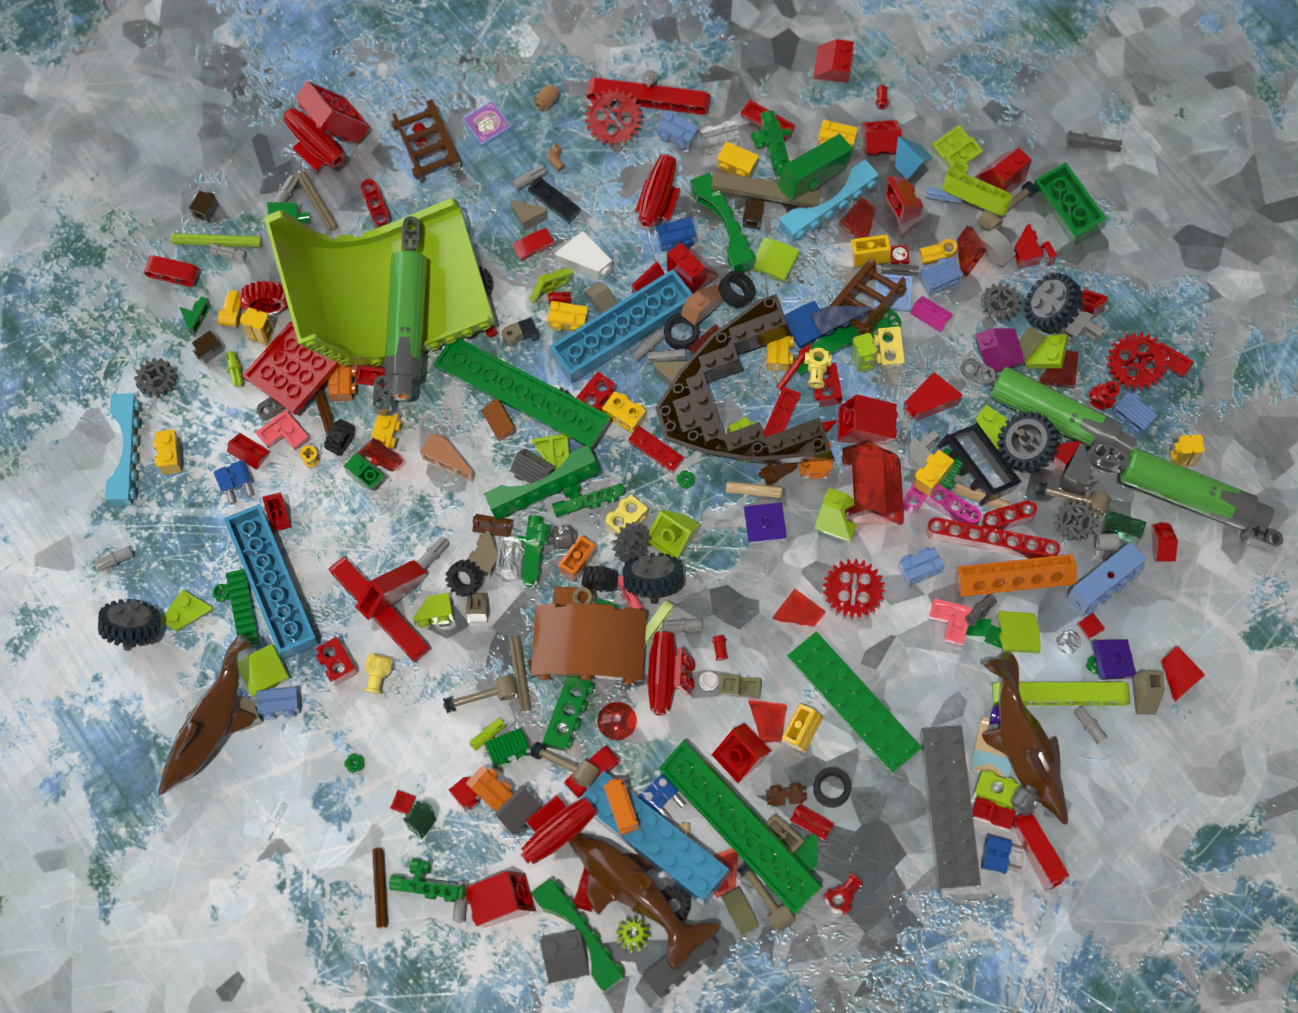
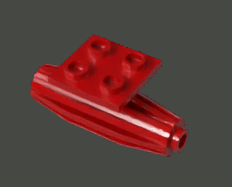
M296 108L288 109L284 113V123L299 141L292 147V150L315 172L325 164L336 168L343 162L345 154L342 152L343 148L326 131L322 132L316 127L315 121Z
M662 154L658 157L649 173L648 179L645 180L635 212L639 213L638 220L644 227L655 226L658 219L671 220L680 188L672 187L677 160L669 154Z
M669 632L654 633L649 654L647 684L650 711L654 712L656 716H665L666 713L670 712L675 688L687 696H691V690L694 689L692 671L695 670V660L682 647H678V655L676 656L674 634Z
M558 795L554 796L525 820L535 833L521 848L523 853L520 855L527 864L530 862L533 865L558 851L579 834L597 814V811L585 797L566 807Z

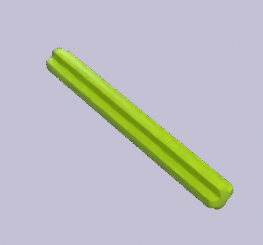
M171 234L172 244H217L219 246L260 247L262 244L260 236Z

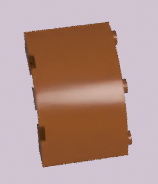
M566 603V606H557V604L535 605L531 675L538 676L539 680L550 681L551 677H580V680L591 681L592 678L622 681L624 685H634L636 681H643L646 611L629 607L613 609V605Z

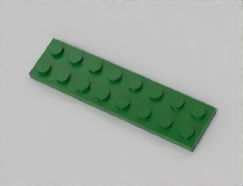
M817 631L787 655V659L891 774L896 772L922 749L919 743Z

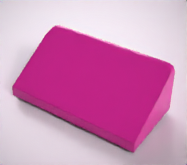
M921 296L914 303L910 312L911 315L939 332L945 328L953 317L952 313L924 296Z

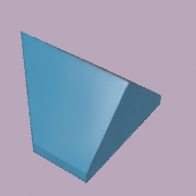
M898 136L894 169L903 178L909 180L933 157L921 145Z

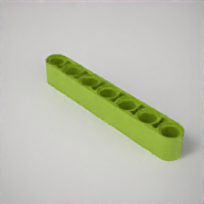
M1002 682L992 684L993 705L999 706ZM1019 682V692L1025 706H1126L1130 704L1129 683Z

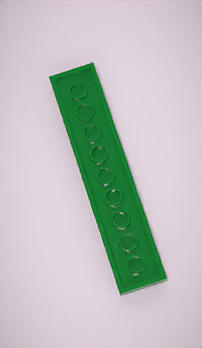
M460 338L456 339L457 341L454 343L446 344L433 363L434 368L493 399H498L499 402L581 445H588L590 449L593 448L611 420L610 415Z
M683 740L658 768L794 915L798 914L823 887V884L687 740Z

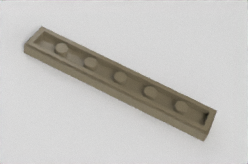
M713 171L711 189L808 208L818 206L820 201V191L810 190L795 200L790 201L777 187L778 183L717 171Z

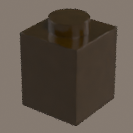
M199 190L189 209L193 217L209 223L219 205L214 194Z
M746 199L742 227L761 229L764 202L757 199Z
M210 330L192 342L194 347L192 352L198 360L202 358L205 363L224 351L221 343Z

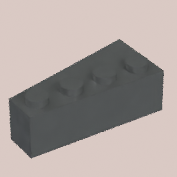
M712 938L697 947L686 962L677 970L671 969L668 965L667 957H665L641 977L635 991L652 1008L660 1000L665 999L671 993V990L681 986L687 980L686 977L698 972L701 969L702 963L705 961L707 963L710 962L717 955L715 952L719 947Z

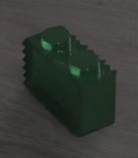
M1109 510L1104 519L1101 534H1118L1120 541L1123 540L1124 542H1132L1138 545L1143 536L1146 521Z
M416 801V804L413 805L411 811H408L403 820L408 830L423 839L436 822L435 812L432 810L433 807L427 802L423 801L421 803Z

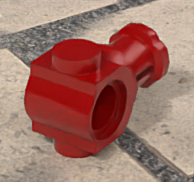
M1110 381L1105 384L1099 383L1097 386H1092L1087 394L1090 397L1088 402L1093 407L1105 411L1107 408L1111 409L1116 401L1114 397L1120 393L1119 385L1114 381Z
M849 873L845 883L842 886H837L834 890L829 889L823 899L828 904L831 912L846 916L852 909L850 903L854 899L853 894L859 887H863L864 884L858 877ZM839 898L843 901V905L836 907L833 905L832 900Z

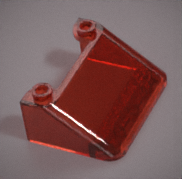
M868 440L842 448V462L845 466L852 467L854 506H850L845 510L846 520L862 524L903 525L904 507L901 462L897 454Z

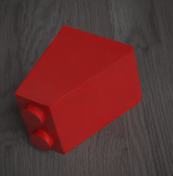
M1018 147L1000 155L976 174L974 178L1011 193L1026 181L1032 159Z
M679 243L667 253V272L674 269L692 294L704 289L719 276L694 249L683 243Z
M856 394L839 406L837 442L889 444L897 436V404Z
M504 871L466 887V900L470 904L471 918L476 927L486 928L536 912L526 873Z

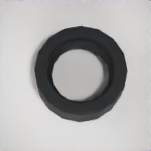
M730 271L718 285L719 293L723 300L734 307H744L755 295V286L752 280L739 271ZM729 282L739 286L742 289L744 296L736 293L731 288Z
M681 313L672 315L664 325L666 343L675 350L692 348L699 339L698 323L694 326ZM679 323L687 324L692 328V336L686 340H677L671 336V328Z
M838 768L822 770L816 776L813 784V794L816 800L828 808H837L843 805L848 800L852 790L849 776ZM834 776L842 781L844 791L839 798L829 799L822 794L820 785L825 778Z

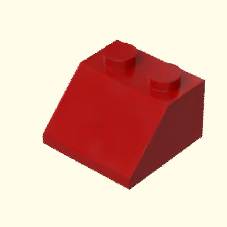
M835 39L818 46L813 79L848 83L854 41Z
M897 120L861 122L863 145L866 153L870 155H877L880 152L886 151L887 153H896L898 136L902 137V128Z
M890 176L887 178L885 197L899 222L903 224L921 216L923 204L921 199L917 198L914 194L915 191L912 184L908 183L906 178Z
M743 723L732 729L711 755L737 783H740L772 751L746 723Z

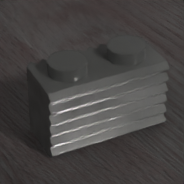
M522 449L516 454L509 471L514 474L516 479L525 480L531 484L553 473L556 466L527 449Z

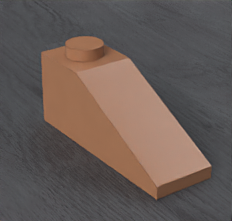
M715 284L698 290L685 300L681 315L694 326L724 302L719 293L718 285Z
M431 433L420 451L422 459L473 482L474 475L472 470L448 440L440 434L434 435Z

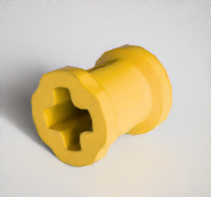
M307 445L301 449L300 457L306 467L314 468L319 464L320 459L315 447Z

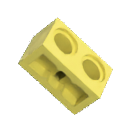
M900 326L878 328L876 335H873L874 343L878 346L876 363L880 364V369L903 367L905 361ZM886 335L890 336L892 342L887 343L883 340L882 337ZM885 354H892L894 360L888 361L885 358Z
M632 495L628 498L625 497L619 502L618 508L606 516L605 527L614 535L615 533H620V527L625 528L626 523H641L648 516V508ZM629 508L636 509L634 513H629L627 510ZM617 521H622L624 523L622 526L614 525V523Z

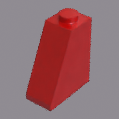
M933 372L904 402L903 410L909 418L919 421L958 405L963 394L937 373Z

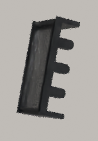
M978 422L954 433H947L937 445L939 448L949 444L953 447L948 456L953 460L960 457L964 462V465L959 470L962 476L971 472L976 478L970 486L973 491L980 489L982 486L987 495L980 501L981 505L1012 493L1022 482L1011 466L1004 460L1002 454Z

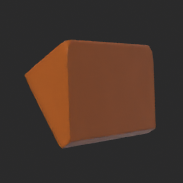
M494 399L481 410L498 441L515 434V428L498 399Z

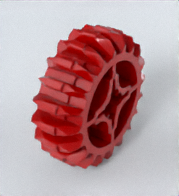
M272 280L257 281L241 288L239 297L242 309L244 310L252 308L257 310V312L273 314L285 311L288 308L283 285L279 284V282H272Z

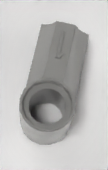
M1097 534L1096 547L1094 549L1095 556L1100 560H1107L1113 551L1119 550L1118 534Z

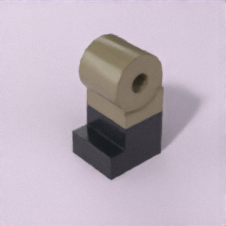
M532 317L506 326L502 330L503 342L510 347L528 338H531L532 342L539 340Z

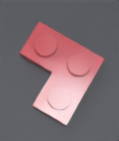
M286 410L256 431V435L267 448L271 447L281 438H284L296 450L309 440L308 435Z
M933 598L929 619L948 623L944 641L963 646L968 627L965 617L971 612L972 607Z

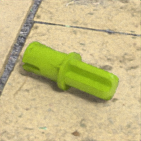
M235 351L227 352L225 354L228 366L227 373L231 376L233 387H241L243 385L240 372L242 367L238 363L237 353Z
M496 718L489 726L483 727L482 731L469 741L471 748L476 751L484 745L485 741L492 740L496 734L506 728L505 724H502L503 721L500 718Z

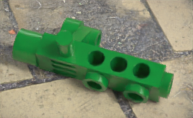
M769 110L760 114L763 123L762 130L750 133V137L755 144L756 150L763 149L767 145L775 178L779 177L780 179L784 165L790 162L783 136L791 135L790 128L781 129L774 110Z
M578 482L562 490L565 498L569 497L570 500L552 503L556 518L568 515L567 513L587 506L590 509L601 506L600 502L605 500L608 503L619 500L618 496L625 494L622 483L580 496L578 491H581Z
M537 515L528 517L526 536H514V543L525 544L521 583L526 588H534L537 585L538 576H540L539 565H541L542 558L540 551L543 550V545L548 544V536L551 534V526L543 524V517Z
M412 858L409 871L410 874H414L413 878L392 874L389 879L390 891L423 894L426 899L444 897L446 902H456V899H464L466 896V887L464 885L425 880V875L431 872L432 864L419 858Z

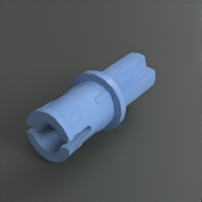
M928 187L926 190L927 198L942 200L944 203L945 201L962 203V199L945 192L943 189Z

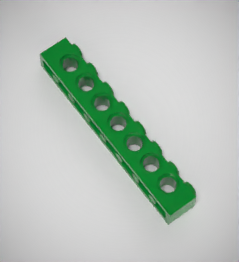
M596 598L595 602L598 604L613 605V609H619V605ZM578 677L566 678L542 741L546 748L566 754L567 749L571 750L574 743L573 733L579 730L581 724L579 717L581 712L585 713L588 705L586 701L588 694L591 695L594 690V678L591 681L580 680ZM574 691L582 693L578 698L572 697L571 694ZM567 709H573L575 711V713L571 716H567L564 714V712ZM560 727L568 729L565 734L557 732Z

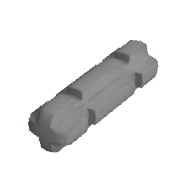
M211 244L209 250L212 255L217 256L220 254L221 257L236 258V260L243 261L246 256L244 250H236V248L226 246L219 247L217 244Z

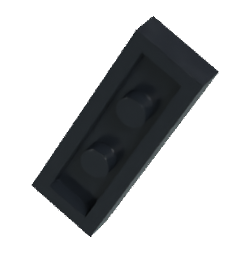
M541 177L528 188V192L567 223H570L581 212V208Z

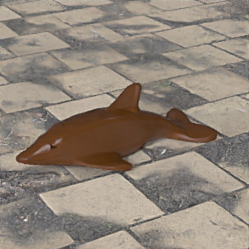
M243 633L229 645L216 681L201 696L192 711L187 713L185 722L176 734L165 763L158 789L159 795L165 794L175 785L191 778L210 758L224 736L247 728L254 723L256 719L254 714L240 710L236 706L239 685L238 655L239 652L250 645V642Z
M1007 652L1000 659H990L984 663V666L990 672L1002 678V686L999 699L1000 728L984 731L982 733L983 740L987 745L1007 755L1023 787L1025 788L1026 785L1037 789L1036 794L1041 798L1039 804L1043 809L1048 810L1062 824L1066 825L1068 823V811L1060 772L1061 762L1058 739L1056 736L1051 737L1050 740L1048 739L1039 721L1028 711L1023 703L1019 692L1018 661L1014 654Z
M580 833L569 841L571 848L588 872L587 894L593 910L600 915L608 904L617 902L662 926L668 935L667 961L671 969L677 970L697 947L719 932L718 924L712 922L696 925L684 924L676 916L668 901L654 883V879L646 873L654 868V866L640 855L622 853L606 841L584 836Z

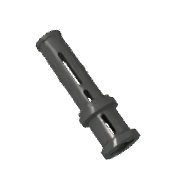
M1068 130L1066 137L1067 147L1074 145L1080 146L1081 149L1093 147L1121 152L1122 147L1114 145L1122 146L1123 144L1122 140L1089 136L1086 132L1079 134L1073 133L1072 130Z

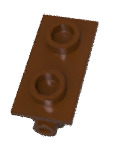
M797 462L779 463L776 466L770 463L761 468L758 475L761 479H764L766 485L770 486L798 468Z
M475 514L472 520V532L485 534L487 530L491 535L510 538L513 519L500 518L496 520L494 516Z
M801 783L789 784V787L781 788V785L770 786L769 789L765 790L766 795H770V797H766L767 805H771V807L785 805L786 797L789 798V805L804 803V801H807V794L803 793V791H807L805 785H801Z

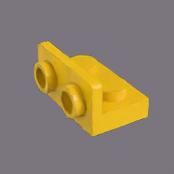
M394 413V416L377 415L368 445L369 451L391 455L392 449H395L397 445L396 434L400 432L402 427V421H400L398 414Z

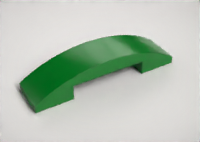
M851 324L843 328L841 327L832 334L814 342L810 350L822 348L825 351H829L828 355H833L845 347L847 349L851 347L854 337L859 336L858 331ZM819 357L814 358L816 361H822ZM805 359L797 369L800 376L809 372L808 364H804Z

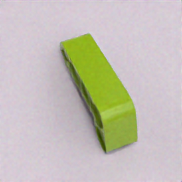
M955 161L950 166L942 184V189L945 192L997 215L1007 214L1012 201V195L1009 192L967 175L969 166L965 162Z

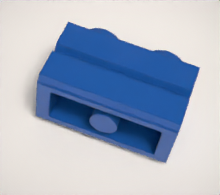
M691 217L656 226V236L661 252H669L679 243H683L688 247L697 243V235Z

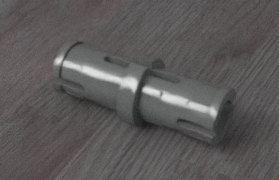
M882 263L881 274L918 277L919 266L903 265V263Z
M988 594L965 617L966 623L970 626H975L997 604V599L993 595Z

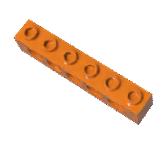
M1073 554L957 567V588L961 597L1068 586L1077 583V564Z

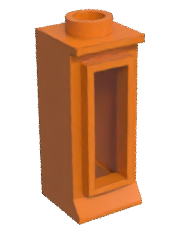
M623 779L608 781L603 786L620 835L640 829Z

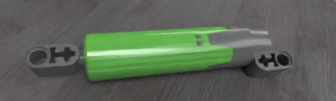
M413 216L404 219L401 251L395 252L391 256L384 375L378 376L375 379L372 407L377 415H385L389 411L390 399L398 401L411 400L412 383L419 382L427 258L425 255L417 252L420 224L418 219ZM413 225L415 229L409 230L406 226ZM408 238H412V247H408ZM380 384H384V394H380ZM383 401L386 403V406L380 408L376 403Z
M967 358L962 363L961 367L964 375L983 385L994 386L990 395L992 399L1019 413L1024 412L1028 414V411H1032L1034 414L1039 412L1042 416L1045 415L1059 433L1077 442L1081 441V444L1089 448L1101 441L1124 450L1128 456V453L1134 449L1138 439L1121 431L1124 424L1010 367H1005L999 376L995 374L994 369L975 359ZM973 363L976 368L973 372H967L965 366ZM979 367L982 368L981 372L984 374L990 372L992 378L984 380V376L980 373L978 374ZM1119 468L1118 470H1115L1114 472H1116V473H1118V474L1120 475V473H1121V470H1120V469H1121V468Z
M1100 441L1087 451V459L1093 464L1111 471L1122 468L1120 473L1121 482L1242 529V540L1251 546L1269 552L1283 543L1281 532L1269 527L1273 518L1274 508L1258 502L1256 495L1138 448L1132 449L1127 456L1124 450ZM1095 450H1098L1101 456L1097 455Z

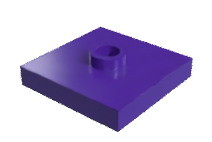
M782 502L744 506L748 545L787 540Z
M1128 639L1095 640L1092 642L1101 680L1133 679V675H1136V670Z

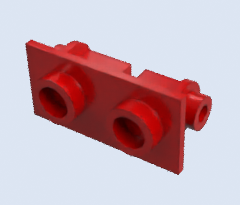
M800 803L790 819L794 824L813 835L815 834L824 841L835 824Z

